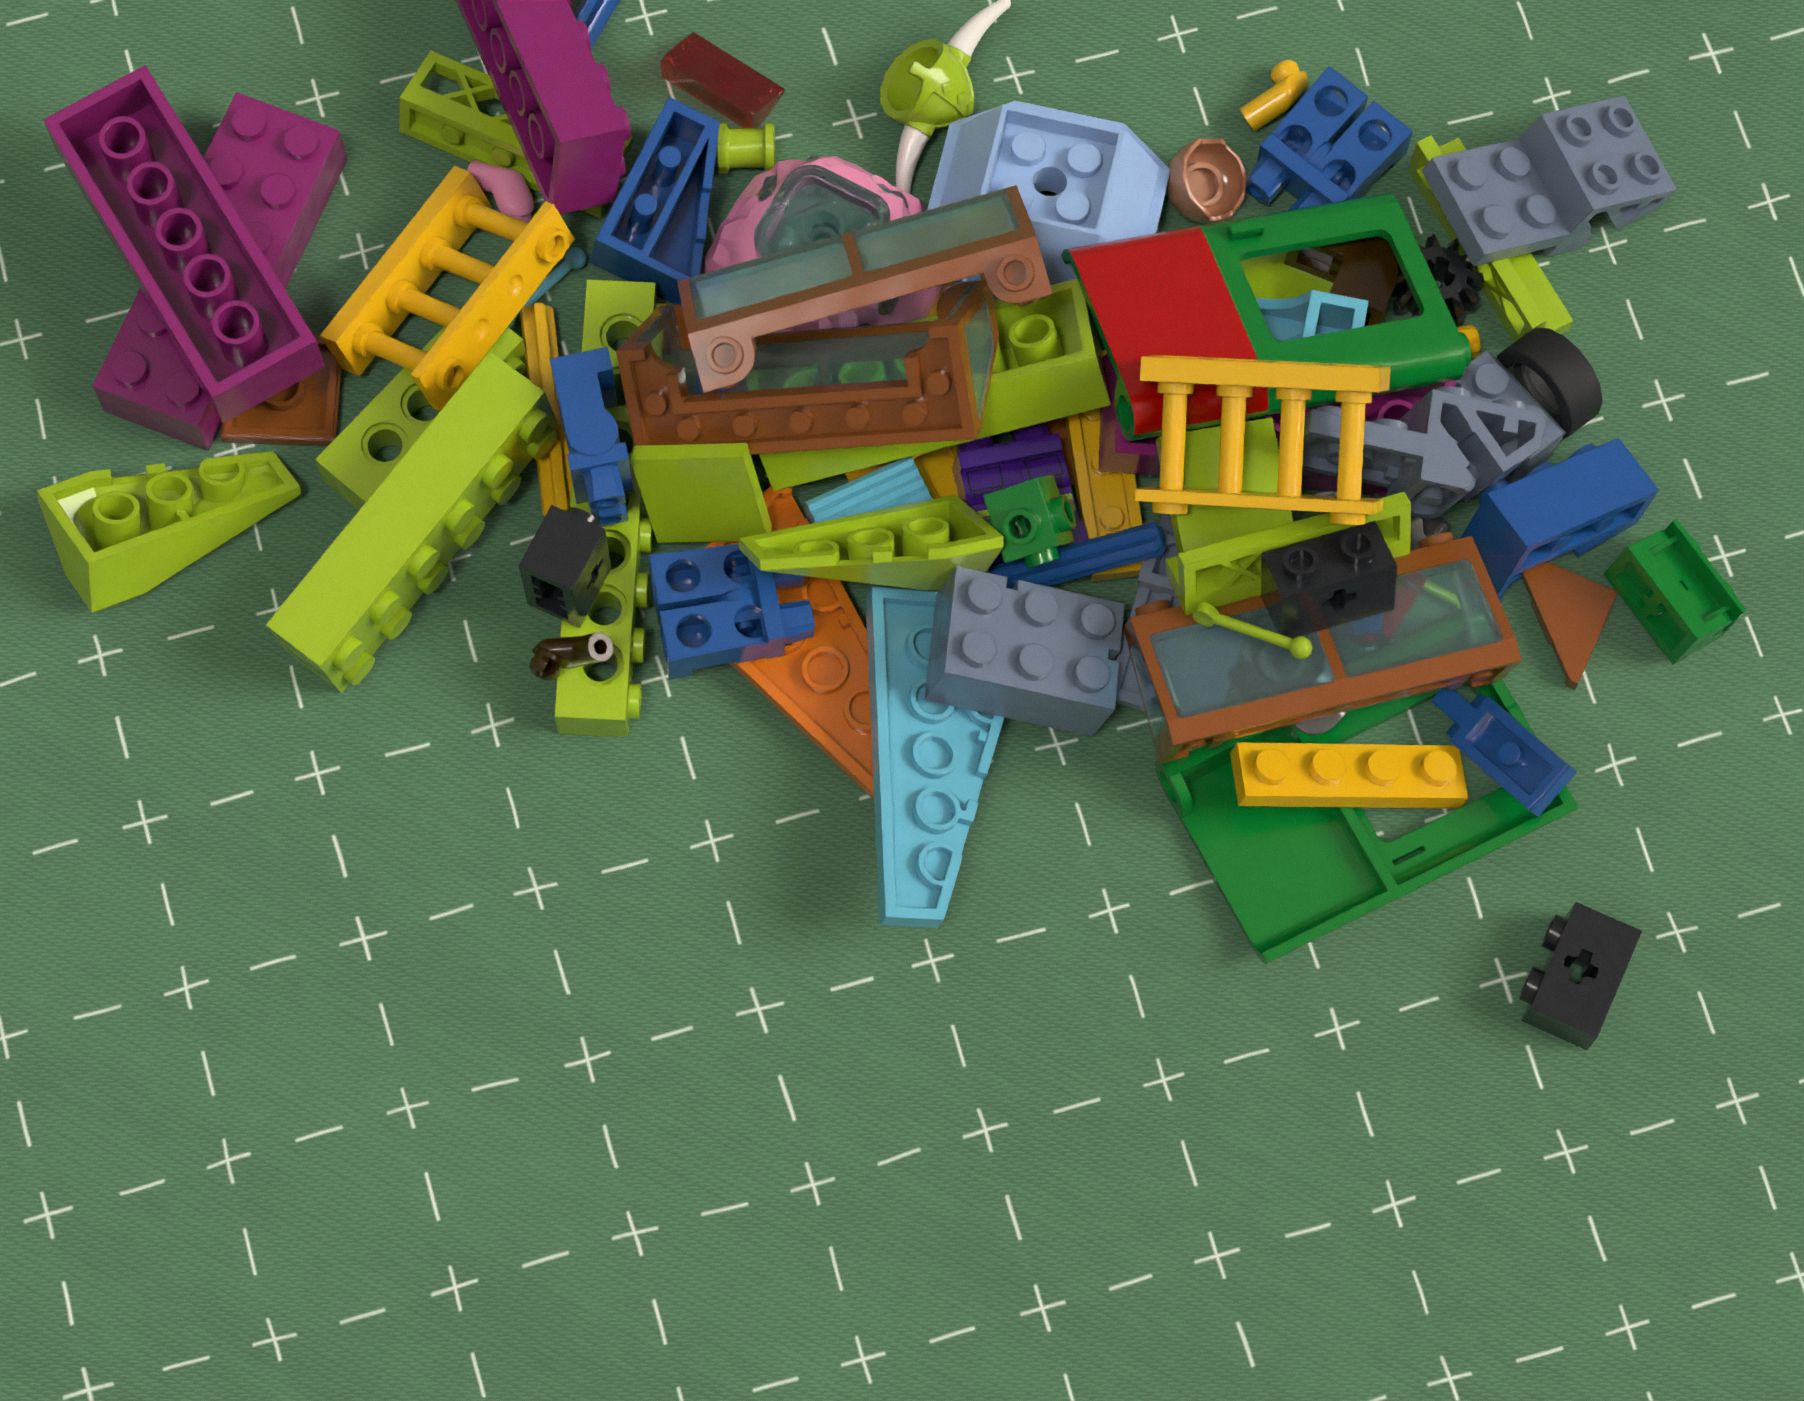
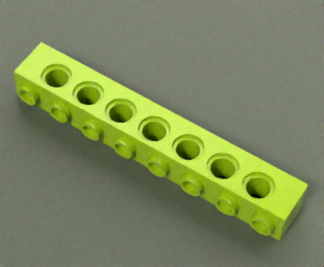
M587 279L582 352L608 347L616 392L624 391L617 354L611 348V345L619 339L629 338L658 306L667 304L658 303L656 283ZM654 325L638 342L651 341L655 351L656 333ZM627 406L605 409L615 418L618 425L620 443L625 442L626 446L633 451L634 442ZM631 451L630 454L628 455V456H629V462H630V458H631L632 451ZM631 462L630 469L634 492L625 494V501L628 503L626 507L628 521L602 527L606 531L609 552L620 554L624 557V561L617 568L610 570L581 627L578 628L562 620L560 637H574L596 632L607 634L613 643V653L604 662L614 665L617 671L608 680L595 681L586 675L588 669L594 664L572 669L561 668V673L557 678L554 716L558 734L628 737L629 719H640L642 684L632 683L633 663H644L645 628H636L637 607H648L649 573H640L641 552L651 553L653 528L650 519L643 518L644 501ZM572 485L570 508H579L591 514L588 502L576 504ZM602 607H612L621 613L619 618L609 625H599L590 619L591 615Z

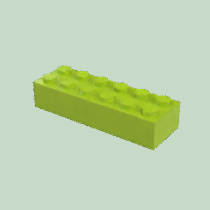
M1077 278L1050 285L1052 295L1047 300L1019 307L1018 303H1007L1000 299L994 300L999 339L982 428L976 439L759 454L773 491L1110 406L1111 402L1097 327ZM934 315L911 322L933 321L938 319V316ZM982 355L969 356L975 398L984 359ZM904 361L835 366L832 370L829 385L907 379ZM815 367L750 372L747 375L749 391L818 386L822 369Z
M491 351L487 353L267 622V628L287 653L341 694L350 683L355 686L367 676L375 662L373 654L386 638L393 640L401 634L411 619L412 612L409 611L423 593L429 595L440 586L448 573L449 568L446 564L459 548L466 550L474 544L485 527L483 519L496 503L503 505L514 495L521 483L520 473L532 458L540 460L555 443L558 435L555 430L559 424L545 391Z

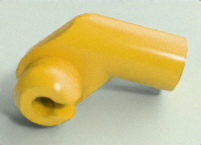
M1288 59L1278 63L1270 73V77L1275 85L1239 108L1254 132L1285 113L1306 91L1308 77L1305 71L1299 70L1297 62Z

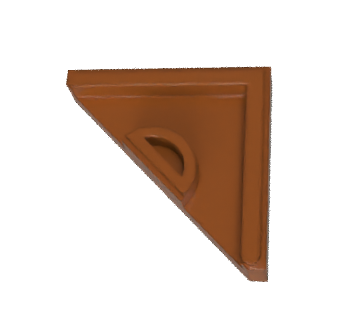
M1546 561L1522 572V580L1532 600V609L1548 645L1551 644L1565 675V684L1567 687L1575 690L1618 592Z

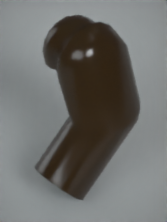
M603 632L574 637L543 639L532 649L534 656L529 662V668L536 677L552 681L559 677L561 668H578L608 660L613 653V643L611 638Z

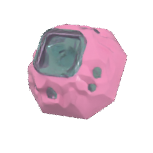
M811 155L807 160L790 159L778 161L771 170L755 175L737 199L727 218L720 224L714 241L701 262L700 273L704 274L923 212L927 208L922 200L890 185L883 178L871 174L860 166L837 156L816 157ZM945 284L773 333L898 324L926 318Z

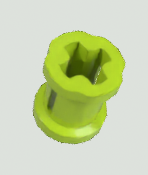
M766 122L763 128H729L727 123H720L717 141L719 174H727L730 168H764L765 171L771 170L776 163L774 122Z

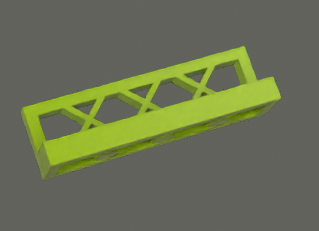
M430 50L400 96L399 132L468 162L476 160L516 170L525 177L529 188L540 192L507 115L502 114L491 117L480 112L476 102L492 98L499 100L490 76ZM438 73L456 81L460 91L440 95L426 89V86L433 75ZM630 136L629 140L624 141V159L632 148V136ZM610 203L581 209V211L601 219Z
M1432 135L1416 142L1408 172L1452 241L1457 236L1428 184L1422 169L1434 157L1465 151L1466 148L1459 137L1439 147ZM1458 239L1460 244L1458 253L1460 256L1465 255L1466 253ZM1531 252L1476 265L1473 268L1474 271L1483 273L1484 283L1481 290L1514 342L1536 327L1550 328L1559 334L1570 330L1573 319Z
M1405 492L1380 498L1384 499L1383 511L1374 515H1366V523L1376 521L1393 558L1410 554L1411 502ZM1330 512L1178 553V556L1165 559L1166 576L1185 615L1193 614L1200 602H1206L1214 607H1219L1261 595L1262 552L1358 525L1329 523Z

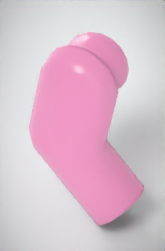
M476 160L471 161L467 171L472 173L482 191L493 193L498 210L501 213L529 223L532 219L531 212L534 209V200L525 177L513 169Z

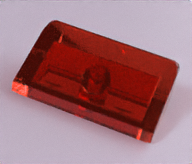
M692 32L667 52L660 61L661 74L664 79L743 128H758L785 93V88L695 32Z

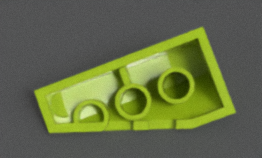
M274 451L206 458L200 463L199 468L166 471L165 463L146 465V474L112 477L110 469L90 471L37 490V499L65 575L92 613L147 593L301 495L300 485Z
M956 494L738 538L739 550L760 571L931 590L935 592L941 589L956 566L987 572L1004 547L1003 535Z

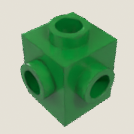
M1053 474L1037 477L983 495L991 518L987 522L1003 535L1004 547L1000 553H1002L1005 563L1023 558L1027 569L1059 559L1060 555L1057 547L1075 541L1071 529L1076 527L1075 514L1069 499L1065 495L1060 496Z

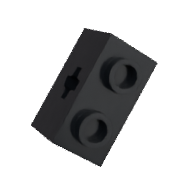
M551 504L519 564L527 604L578 628L581 627L611 570L606 531L601 527V522L595 516L579 508L571 507L567 512Z
M1372 521L1364 525L1354 526L1262 552L1261 598L1277 633L1293 639L1294 637L1394 610L1397 564L1376 521Z
M1578 902L1574 903L1565 918L1555 914L1541 947L1551 951L1543 970L1532 967L1519 996V1000L1528 1003L1521 1021L1588 1050L1598 1038L1642 931ZM1573 963L1583 967L1580 975L1582 981L1579 985L1569 981L1571 976L1569 968Z

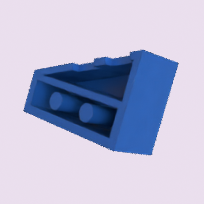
M668 97L595 239L589 263L626 281L656 283L658 297L674 305L681 304L677 281L701 274L719 121Z
M1619 438L1598 447L1590 443L1579 448L1565 461L1552 465L1550 462H1544L1518 481L1508 484L1506 480L1490 486L1479 497L1478 502L1480 506L1461 538L1473 537L1498 598L1502 603L1503 598L1501 596L1506 588L1522 579V572L1546 561L1551 562L1569 551H1573L1576 557L1579 558L1638 523L1659 489ZM1471 566L1470 573L1477 598L1488 612L1491 610L1473 566Z

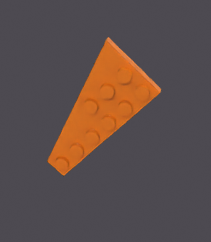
M770 486L762 493L772 523L771 532L810 524L799 509L790 487L773 491L772 486ZM739 541L710 542L705 548L739 544ZM804 576V585L776 589L779 604L803 600L810 601L815 623L814 636L785 644L784 656L768 659L765 656L749 662H730V664L874 800L867 630L840 580Z

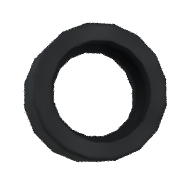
M1536 327L1497 355L1499 362L1566 432L1562 440L1572 435L1599 414L1603 400L1597 376L1583 353L1565 336L1550 328Z

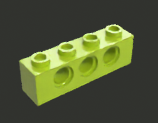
M443 327L422 350L428 352L445 331L446 327ZM507 327L489 351L523 375L526 369L524 340ZM403 368L315 459L321 479L358 511L433 421V419L420 421L413 418L414 413L419 408L428 406L430 403L410 376L413 371ZM385 446H396L401 449L398 457L388 462H381L373 458L375 453Z

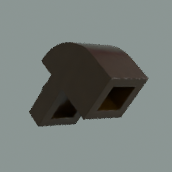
M1370 237L1286 253L1284 261L1285 265L1332 282L1333 286L1330 290L1332 294L1368 300L1364 327L1382 323L1398 277V262L1388 241L1384 238Z

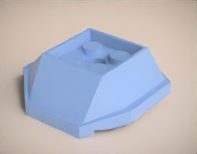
M1013 101L949 124L927 210L1017 185L1037 236L1049 283L1053 285L1077 278L1071 263L1064 264L1061 257L1063 250L1157 233L1170 169L1124 123ZM1051 191L1058 195L1046 196L1039 192ZM980 274L956 280L955 282L979 281L981 278ZM993 294V299H994V300L998 299V298Z

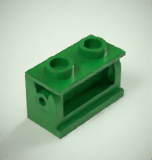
M1677 519L1673 520L1664 531L1663 529L1658 530L1637 543L1634 542L1627 546L1604 572V575L1672 665L1722 637L1747 611L1737 598L1734 589L1723 580L1702 552L1698 542L1687 533Z

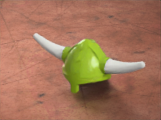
M998 0L979 11L954 34L947 45L937 39H927L909 46L895 58L885 72L880 87V104L886 115L904 125L896 160L897 188L910 194L917 162L935 129L948 127L950 123L972 115L974 111V91L966 68L983 34L1001 14L1010 8V0Z

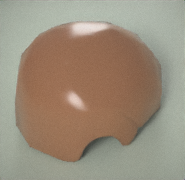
M1199 137L1182 146L1168 162L1167 167L1170 169L1167 193L1170 203L1181 215L1191 221L1206 224L1227 220L1235 214V211L1245 199L1247 186L1246 171L1241 158L1226 145L1224 139H1201Z

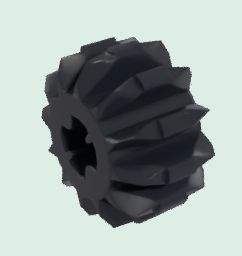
M1433 233L1427 238L1425 248L1421 245L1419 247L1434 280L1441 283L1439 290L1456 327L1464 323L1466 318L1465 311L1473 312L1478 307L1480 297L1476 291L1480 290L1484 283L1483 273L1473 270L1475 266H1472L1467 254L1461 256L1457 254L1460 245L1457 238L1449 242L1447 248L1440 247L1439 240ZM1398 264V277L1392 296L1397 297L1392 307L1394 315L1411 312V318L1421 316L1418 305Z

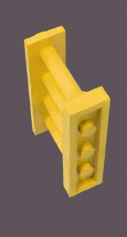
M454 166L321 333V339L342 369L360 377L375 356L413 371L410 376L432 408L440 412L574 242L573 235L555 205L545 201L529 223L491 209L492 205L472 173ZM476 228L513 242L495 266L458 251ZM443 270L480 285L462 309L425 294ZM409 313L446 327L445 331L428 352L391 337Z
M1173 355L1141 356L1140 381L1158 382L1157 392L1163 393L1159 486L1148 485L1135 489V501L1153 502L1152 512L1160 514H1188V504L1330 512L1329 523L1346 525L1366 524V515H1374L1383 511L1384 499L1361 497L1366 403H1372V392L1379 393L1389 390L1391 366ZM1194 383L1216 384V395L1222 396L1218 489L1183 487L1187 394H1193ZM1253 386L1276 387V399H1281L1277 493L1242 491L1246 397H1252ZM1312 389L1336 390L1335 401L1341 402L1337 496L1301 494L1306 400H1312Z

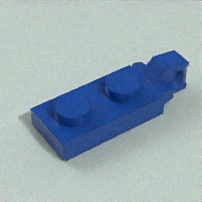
M1447 687L1441 688L1431 700L1433 704L1455 722L1446 732L1451 737L1449 741L1537 817L1541 815L1577 773V771L1489 696L1485 697L1479 693L1473 702L1470 703L1454 689L1447 691Z

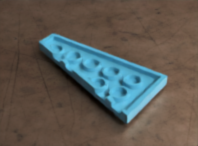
M872 586L866 595L879 925L938 928L944 921L963 858L961 854L969 827L975 818L979 804L977 802L984 778L989 771L1004 717L924 700L935 601L938 592Z

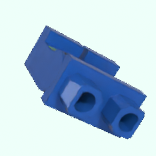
M1328 66L1281 121L1274 132L1260 144L1257 163L1246 180V191L1261 204L1269 205L1280 191L1284 189L1297 199L1289 210L1361 198L1389 167L1393 168L1407 154L1413 131L1375 101L1365 109L1368 95L1332 67ZM1335 91L1341 93L1344 98H1342V97H1341L1339 94H1337ZM1378 125L1384 127L1389 132V134Z
M608 347L550 359L569 451L567 458L576 504L588 502L591 514L601 522V527L628 521L625 494L634 492L626 443H620L619 430L615 418L605 410L618 406Z
M739 544L649 555V578L658 624H660L659 631L669 680L691 676L692 670L730 662H749L765 656L766 659L784 656L785 644L814 636L815 623L810 601L803 600L779 604L776 589L804 585L805 577L760 571L739 550Z

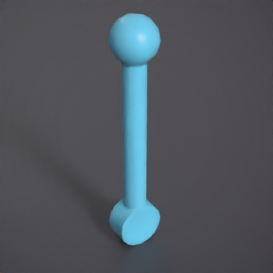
M579 247L568 249L565 254V261L543 280L523 307L536 302L570 270L582 268L587 260L585 251ZM520 311L508 326L511 330L516 328V318L520 316Z

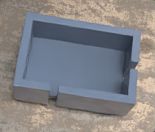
M956 566L936 594L924 700L1092 737L1115 710L1119 662L1113 661V659L1121 649L1125 604L1018 580L1014 587L1010 589L1006 588L1007 577Z

